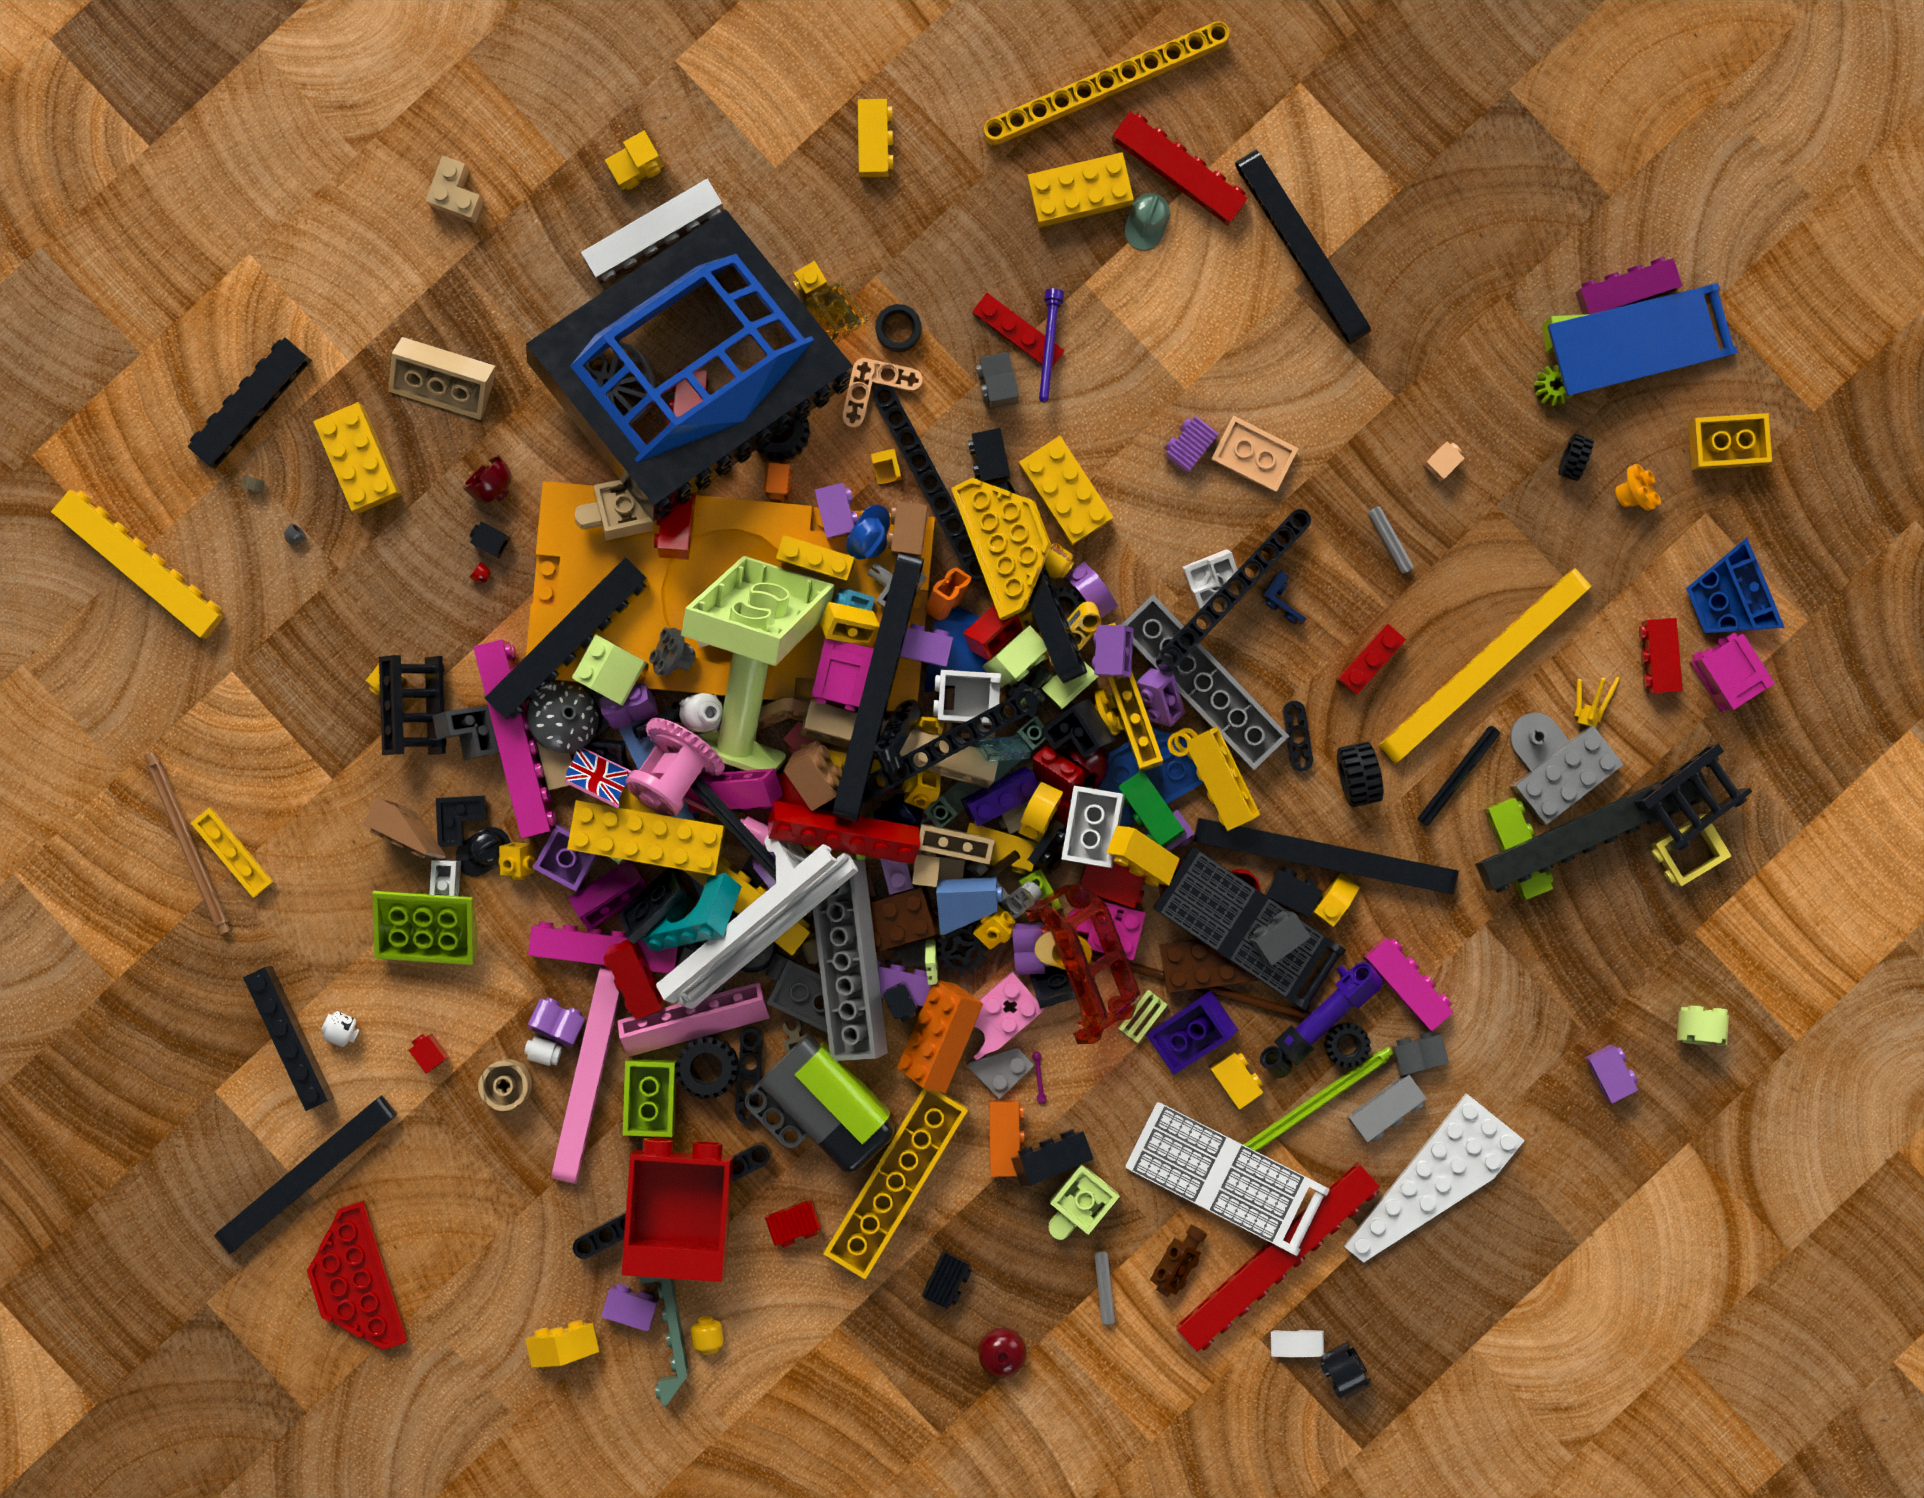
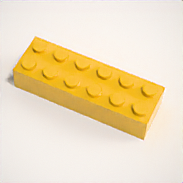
M576 800L567 850L718 875L726 826Z

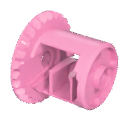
M652 718L647 724L646 732L650 737V741L655 743V747L639 770H632L625 782L628 790L640 802L663 815L676 816L684 806L682 798L696 777L701 773L718 777L723 773L725 765L720 756L694 733L671 721Z

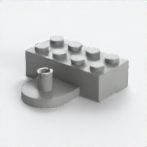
M1529 713L1518 718L1510 730V745L1515 754L1530 771L1510 787L1540 825L1550 823L1624 765L1594 726L1586 727L1571 740H1568L1549 716L1542 713Z

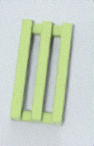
M934 938L926 939L925 946L928 985L937 984L938 956Z
M1147 990L1118 1028L1135 1042L1139 1043L1168 1004L1150 990ZM1148 997H1151L1153 1000L1128 1030L1126 1028L1128 1023ZM1155 1004H1160L1137 1036L1133 1034Z

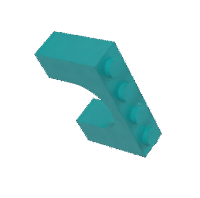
M726 873L708 877L701 897L689 915L685 917L692 898L687 895L681 904L669 911L666 917L661 922L655 924L641 940L650 949L661 951L722 937L742 886Z

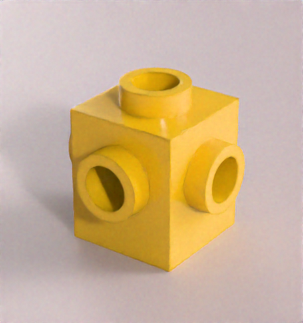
M926 769L904 781V802L926 810L939 797L941 775Z
M512 842L499 846L500 875L510 876L511 880H523L526 875L535 873V869H533L536 862L534 858V844Z
M998 905L997 912L978 920L973 934L991 950L1000 942L1006 943L1012 937V929L1016 921Z

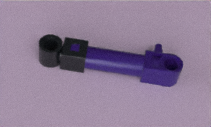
M1360 962L1350 971L1345 969L1344 966H1339L1337 971L1342 978L1335 984L1338 989L1296 1028L1291 1025L1274 1041L1277 1046H1269L1263 1050L1260 1055V1063L1275 1078L1286 1077L1292 1070V1062L1295 1065L1300 1064L1315 1050L1311 1045L1353 1006L1359 1009L1379 991L1383 983L1382 978L1370 964Z

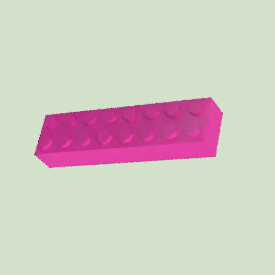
M503 639L473 646L485 696L516 667L514 660L518 658L515 646H511L510 642ZM529 700L522 706L524 711L516 719L511 717L509 720H506L487 701L521 838H531L551 833L554 827L559 825L556 811L552 812L551 810L552 793L545 786V774L543 766L539 762L537 742L534 740L527 725L526 707Z

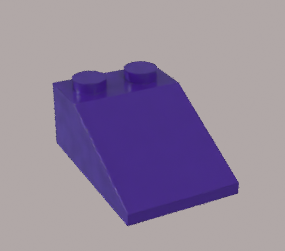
M1210 990L1148 1032L1146 1036L1173 1075L1229 1040L1239 1030Z

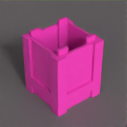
M1734 632L1728 637L1726 635L1717 639L1719 643L1712 649L1709 648L1703 653L1701 650L1692 655L1694 660L1689 662L1720 712L1738 708L1746 701L1775 684L1744 634L1737 636Z
M825 638L811 696L816 698L817 703L825 704L829 701L845 705V709L856 713L860 705L874 649Z

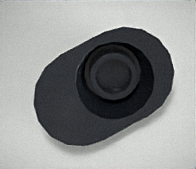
M487 827L466 839L464 846H459L456 852V861H461V871L469 876H481L498 866L500 857L499 846L511 843L509 836L497 827Z

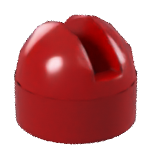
M480 562L469 578L477 583H485L490 578V569Z

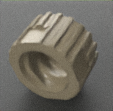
M243 476L241 488L262 492L265 481Z

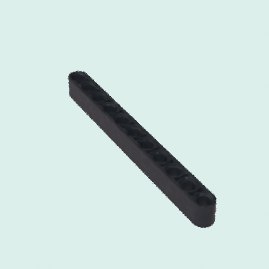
M903 553L898 554L832 817L855 823L859 819L875 757L874 746L880 737L924 558Z
M1032 687L1021 691L902 756L903 765L906 768L905 776L900 775L897 769L893 772H885V770L880 768L871 773L863 803L1037 710L1043 704L1044 697L1042 692ZM1026 694L1033 695L1035 698L1034 706L1026 704ZM1005 705L1013 709L1012 718L1004 715L1003 708ZM983 717L990 719L992 723L990 730L983 727ZM962 729H966L970 733L969 741L961 738ZM940 741H945L948 744V753L941 751L939 747ZM920 752L927 756V764H922L919 761L918 755ZM878 775L885 779L884 787L877 784L876 778ZM836 797L821 805L818 809L833 811Z
M1202 818L1197 820L1193 840L1196 843L1455 895L1459 871L1242 826L1227 831L1226 827L1220 822Z

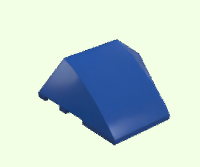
M1747 537L1686 588L1704 633L1785 628Z
M957 606L951 610L947 618L940 621L935 619L933 633L935 629L949 632V637H953L947 668L928 664L924 692L935 690L936 675H941V670L987 673L982 666L988 660L969 650L963 632L980 618L979 616ZM945 685V688L955 687V686Z

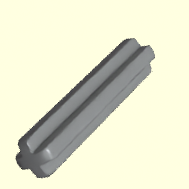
M1380 506L1373 508L1368 514L1400 572L1404 574L1412 570L1413 564Z
M1099 1251L1094 1255L1101 1322L1103 1325H1111L1115 1323L1108 1253L1106 1251Z

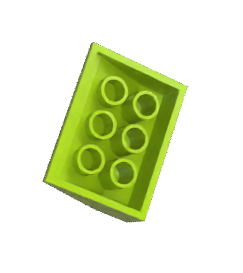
M373 891L374 959L473 965L478 952V928L473 897Z

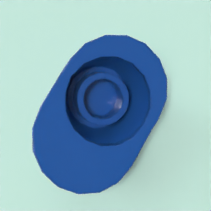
M878 504L871 505L860 515L846 541V549L850 556L855 557V559H869L879 556L885 550L890 516L884 506Z

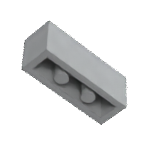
M1409 1074L1401 1075L1347 1117L1366 1142L1370 1140L1375 1142L1385 1134L1383 1131L1390 1125L1392 1128L1399 1125L1404 1120L1403 1116L1409 1111L1414 1113L1423 1107V1101L1427 1098Z

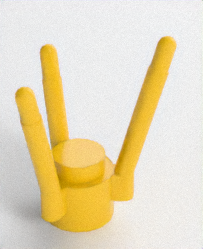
M1620 677L1615 678L1600 709L1597 706L1606 679L1601 678L1592 706L1585 704L1584 709H1582V680H1577L1576 710L1574 716L1579 717L1577 723L1597 727L1598 722L1601 723L1602 715L1617 688Z

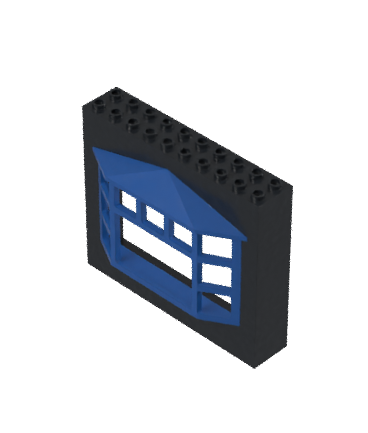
M726 209L526 343L528 365L652 521L658 518L664 519L672 512L673 507L678 504L683 505L692 498L693 493L698 490L703 491L712 484L713 479L718 476L723 477L732 470V466L737 462L740 464L745 462L757 448L761 450L768 446L771 439L777 434L782 436L791 428L790 425L797 420L798 422L804 421L810 415V411L816 407L818 409L824 407L830 401L829 398L836 393L837 395L844 393L849 388L853 365ZM732 265L749 286L728 294L714 276ZM705 282H708L744 328L657 388H653L617 342ZM755 293L772 314L750 322L734 301ZM774 322H779L794 340V343L774 351L757 330ZM751 336L766 354V357L745 372H741L725 351L745 337ZM608 348H611L624 366L600 387L585 368V364ZM719 358L735 379L712 395H709L693 373L713 359ZM631 373L647 395L623 416L607 394L626 375ZM687 380L703 401L680 417H676L660 396L681 381ZM651 402H654L669 420L670 424L646 445L630 425V422Z

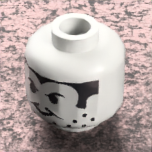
M336 1011L332 1015H327L320 1032L323 1033L325 1041L339 1047H345L348 1042L354 1043L359 1029L355 1028V1018Z

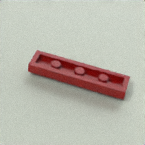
M986 293L972 311V314L1042 365L1045 335L990 294ZM1055 343L1052 368L1065 351Z

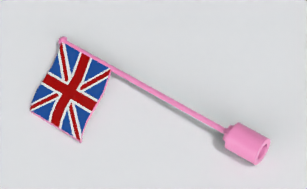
M581 748L575 751L574 760L566 771L565 783L619 808V797L626 786L625 781L631 770L585 748ZM685 796L682 798L684 802L715 816L709 808ZM749 816L745 820L741 819L740 821L766 848L764 840L768 835V826Z

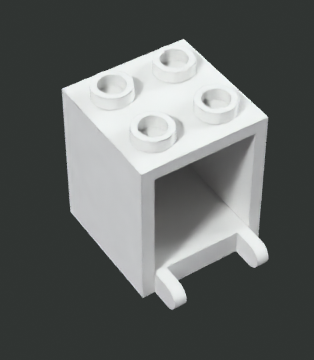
M941 670V675H936L935 691L940 693L939 700H934L933 716H938V721L965 723L998 705L1001 674ZM945 685L955 686L954 710H944ZM983 717L982 725H992L990 719Z

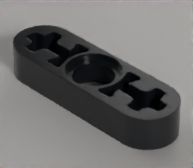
M1290 701L1284 705L1282 710L1285 732L1289 735L1286 740L1290 764L1297 771H1305L1313 764L1306 710L1301 702ZM1291 705H1295L1296 709H1300V713L1297 714L1296 718L1297 722L1302 720L1303 726L1295 725L1289 728V723H1294L1293 716L1287 713L1291 709ZM1300 729L1304 732L1305 737L1301 743L1292 741L1291 733L1293 730ZM1306 744L1307 750L1302 749V755L1308 758V762H1305L1304 767H1301L1300 763H1295V759L1299 758L1298 750L1293 752L1292 746L1301 747Z

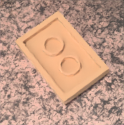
M1233 415L1211 460L1276 493L1299 448Z

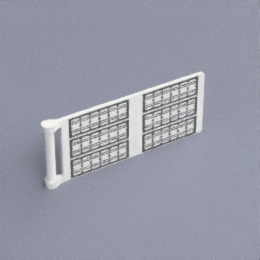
M1160 1102L1156 1103L1126 1164V1168L1296 1256H1298L1301 1250L1299 1246L1324 1195L1327 1196L1330 1191L1329 1188ZM1310 1187L1316 1191L1291 1242L1288 1243L1283 1239Z

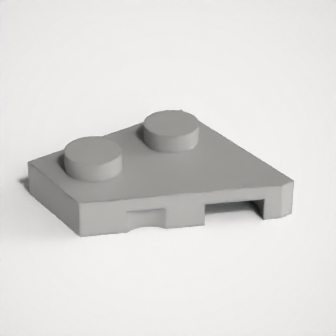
M1016 1047L979 1060L970 1061L967 1066L1000 1099L1034 1064Z

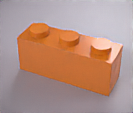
M989 1100L990 1176H1017L1011 1158L1018 1156L1020 1145H1024V1130H1019V1121H1024V1106H1019V1100Z

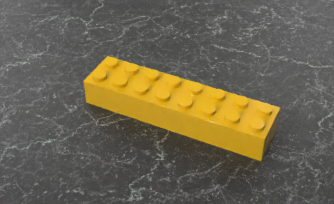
M922 1088L826 1246L824 1255L866 1280L968 1111L967 1106L946 1093Z

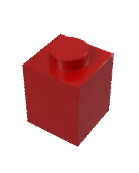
M421 1034L411 1042L414 1046L408 1050L425 1074L431 1072L449 1058V1055L433 1034L428 1036Z

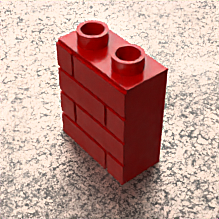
M645 1138L643 1139V1150L635 1149L630 1154L622 1260L623 1276L722 1282L726 1275L734 1156L722 1155V1143L697 1141L693 1142L692 1153L673 1152V1140Z

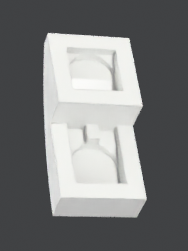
M1271 1331V1357H1321L1324 1354V1331Z

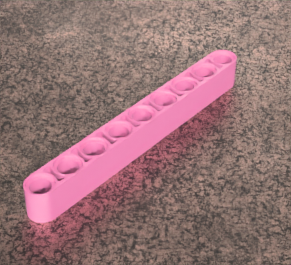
M602 965L596 981L551 1175L552 1179L576 1184L621 997V992L616 989L614 984L615 977L612 971L607 970L606 966Z

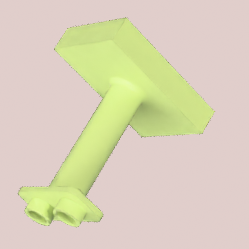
M743 556L685 608L681 636L733 652L720 729L714 733L712 731L705 733L692 732L705 741L720 756L723 763L740 768V771L775 768L776 772L785 763L786 754L784 752L755 741L769 664L776 666L820 622L827 603L832 602L834 584Z

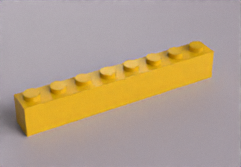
M70 489L51 512L198 637L207 639L225 618L220 613L221 607L212 600H209V602L201 597L203 594L201 590L193 584L188 586L182 580L185 577L177 570L172 569L170 571L165 567L166 561L158 554L154 553L151 555L146 551L147 545L137 537L133 540L127 534L129 530L118 521L113 523L108 518L110 514L102 507H94L90 503L92 499L81 490L76 492Z

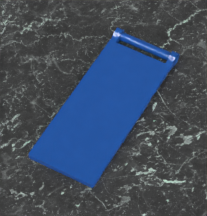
M1719 283L1548 325L1549 335L1566 395L1571 396L1737 354L1738 350L1733 345L1719 296ZM1706 294H1709L1724 347L1722 350H1719L1704 297Z

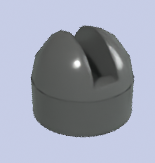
M291 523L284 532V538L289 544H299L306 537L304 531L294 523Z

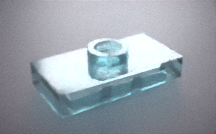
M1021 736L983 738L976 744L986 761L1029 759L1031 754L1030 749Z

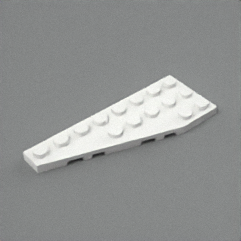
M1465 1093L1343 1246L1361 1261H1367L1493 1180L1525 1140Z

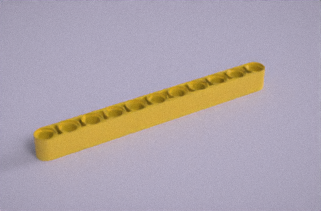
M1213 22L991 118L985 123L984 139L990 145H999L1217 51L1227 43L1229 28L1223 22ZM1219 31L1223 34L1224 38L1215 40L1211 33ZM1191 41H1198L1201 44V48L1194 50L1189 46V43ZM1174 50L1179 54V57L1177 59H1170L1167 56V52ZM1153 60L1156 62L1157 67L1148 69L1144 62ZM1129 69L1134 72L1135 76L1128 79L1122 75V72ZM1108 79L1113 85L1110 88H1103L1100 85V81ZM1080 89H1087L1090 92V96L1082 98L1077 92ZM1063 98L1067 100L1068 105L1061 108L1055 104V101ZM1042 108L1046 114L1043 117H1036L1033 114V110ZM1018 117L1024 123L1020 127H1014L1010 121ZM992 127H997L1001 130V134L994 137L988 133V130Z
M1573 568L1378 746L1394 764L1399 762L1591 587L1590 583L1576 568Z

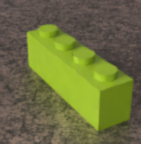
M1516 798L1507 799L1484 809L1501 851L1535 837L1531 824H1526L1523 817L1526 814L1524 806ZM1538 870L1531 873L1532 878L1521 883H1518L1517 880L1514 881L1521 899L1527 900L1553 889L1551 883L1554 882L1550 870L1544 873H1539Z

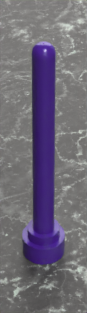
M1055 288L1046 289L1044 301L1048 307L1039 393V400L1042 403H1046L1049 400L1058 308L1064 302V291Z

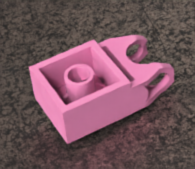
M1013 971L979 999L984 1004L974 1027L979 1028L983 1032L985 1039L979 1051L973 1057L979 1060L985 1054L1000 1049L1045 1010L1044 1008L1040 1009L1037 999ZM1007 1000L1010 1003L1015 1001L1017 1003L1014 1006L1016 1008L1015 1011L1008 1010L1006 1012L1003 1009L1006 1007L1004 1002Z

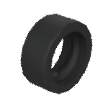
M893 304L887 306L876 319L875 330L878 341L884 348L892 352L910 350L921 337L922 326L920 318L914 309L907 305ZM903 314L911 320L913 331L906 341L893 342L885 335L884 325L890 316Z

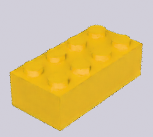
M1123 152L1027 175V184L1038 228L1133 205L1134 198Z
M357 402L313 421L352 512L360 514L402 495L367 411L362 404Z
M1058 436L1019 462L1018 466L1071 547L1113 520V515L1061 436Z

